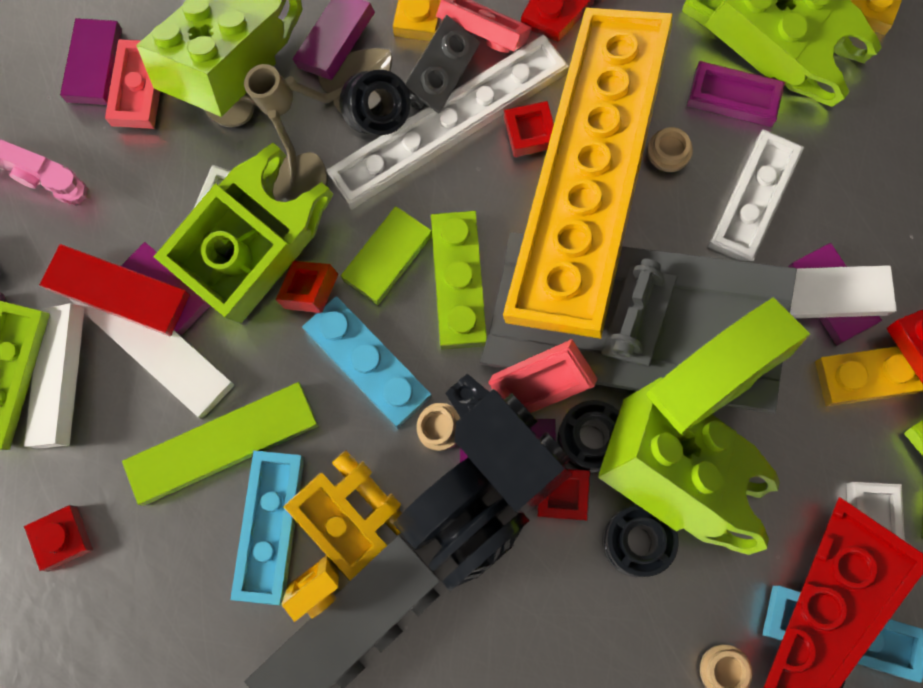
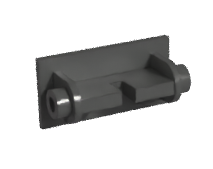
M448 15L443 18L405 82L410 94L411 107L421 110L424 105H427L435 112L440 113L481 43Z
M642 259L641 265L630 266L601 352L603 356L646 367L650 366L678 278L675 275L660 272L661 264L652 259Z

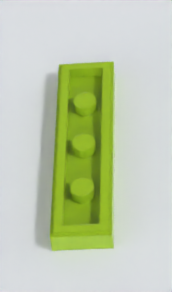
M297 382L122 460V464L137 504L145 506L253 457V450L265 452L318 428L319 425L302 385Z

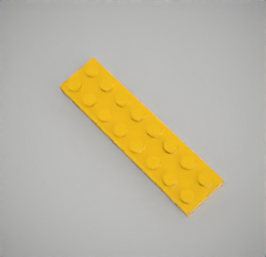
M585 8L503 312L505 323L601 339L671 34L672 13Z

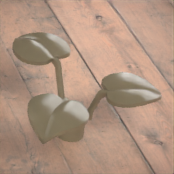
M372 48L350 52L332 80L319 76V83L326 92L325 94L297 83L292 76L284 80L277 69L269 64L257 65L245 77L244 87L247 93L222 117L206 110L204 111L214 122L225 127H237L246 124L253 115L254 106H258L262 112L268 115L287 152V157H285L274 183L273 194L276 201L288 202L295 200L302 193L310 191L320 182L326 186L328 184L326 167L321 158L312 152L296 156L294 146L280 119V115L285 114L291 108L293 101L292 92H299L322 103L334 101L336 109L341 113L339 99L345 82L354 74L362 71L387 70L391 72L393 57L389 49ZM375 91L370 94L368 99L371 112L381 104V98Z

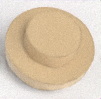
M675 127L665 128L656 132L651 137L647 147V155L650 162L657 169L665 172H675L683 169L689 163L693 154V146L689 136L683 130Z
M434 403L422 411L417 421V434L420 441L427 448L436 451H446L457 445L455 442L456 422L460 419V416L455 408L445 403Z
M716 645L706 651L700 662V676L706 688H749L753 676L751 663L745 653L734 646Z

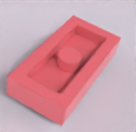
M441 0L436 15L440 19L448 15L471 35L474 33L487 39V46L503 53L514 52L524 46L532 30V27L472 0Z
M118 40L105 119L112 127L154 129L160 91L153 88L136 45L140 40Z

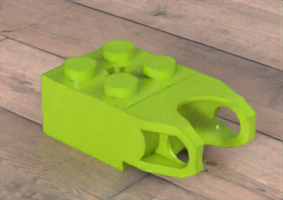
M186 0L180 8L161 24L157 25L150 34L136 45L153 88L222 117L247 93L244 87V80L252 68L261 64H269L271 66L276 64L274 56L288 43L293 28L297 24L303 10L301 0H289V11L283 20L279 19L278 16H280L286 0Z
M723 0L704 24L705 27L765 77H775L777 80L784 81V86L790 91L810 97L817 102L831 107L844 100L850 92L842 72L835 64L833 53L842 58L864 64L871 57L877 55L882 48L877 35L872 30L862 11L850 0ZM849 37L860 39L866 44L867 49L857 48L852 44ZM817 81L830 85L835 93L825 91L819 86Z
M273 142L262 149L256 156L234 167L219 186L215 183L153 256L223 317L242 323L313 239L322 213L334 195L326 185L320 182L313 189L302 193L295 200L288 202L276 201L273 194L274 183L279 175V170L286 154ZM231 248L234 250V254L228 260L225 254Z
M662 377L623 399L598 478L675 531L685 529L702 542L724 546L730 550L747 555L766 550L769 537L762 521L752 511L747 495L762 498L769 492L778 491L780 481L777 472L757 447L713 414L683 434H680L646 396L649 389L658 383ZM752 477H760L766 482L753 483L749 480ZM729 531L752 536L753 539L739 538Z

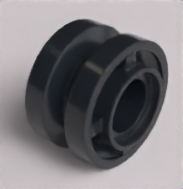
M371 70L356 73L345 82L340 93L339 105L344 120L355 131L370 135H388L401 128L407 120L411 99L407 86L399 76L387 70ZM373 91L377 92L381 98V108L376 115L371 112L368 105L369 96Z
M588 400L575 405L567 412L558 429L557 443L571 458L568 462L571 467L576 470H587L591 473L600 472L619 414L618 409L603 401ZM585 426H595L600 429L604 435L603 447L592 449L584 445L580 438V429Z
M639 505L630 506L616 513L608 521L602 540L604 553L611 565L619 572L632 577H650L662 573L673 563L679 547L677 531ZM634 527L642 528L650 535L651 547L644 556L635 554L629 547L628 535Z

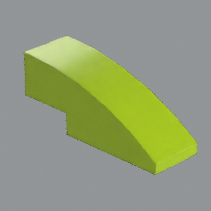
M773 297L698 349L650 388L646 396L680 434H683L749 390L759 377L790 358L810 333Z

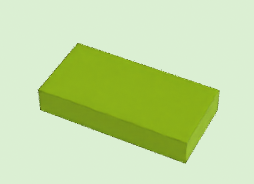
M395 206L340 275L342 280L379 306L431 239L432 230Z

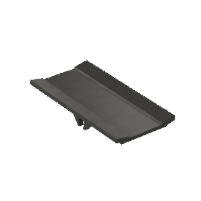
M510 232L505 266L492 323L480 363L485 366L506 369L573 339L597 376L596 384L638 391L658 378H664L674 368L726 328L774 297L790 313L797 268L622 246L602 337L599 339L505 323L503 312L524 238L522 233ZM642 259L655 260L661 264L660 272L678 277L649 367L601 354L630 266L641 265ZM783 362L759 377L749 390L725 406L775 414Z

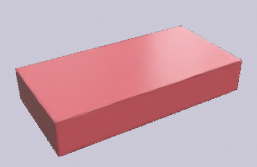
M573 339L494 373L488 383L504 399L513 393L527 410L532 413L593 388L598 378Z

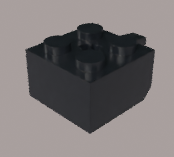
M469 374L460 378L445 393L460 416V419L456 422L455 442L516 513L529 514L572 476L571 472L564 466L571 458L547 432L539 438L531 429L538 421L513 393L504 399L495 389L489 392Z

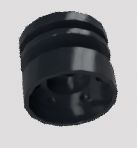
M469 457L457 464L430 486L394 522L396 528L415 550L426 546L435 539L442 547L428 565L433 572L450 558L455 561L458 567L442 581L450 592L461 584L477 579L514 546V542L521 530L530 521L524 513H518L507 524H502L497 517L509 504L504 498L497 500L489 506L483 502L482 498L491 488L492 484Z

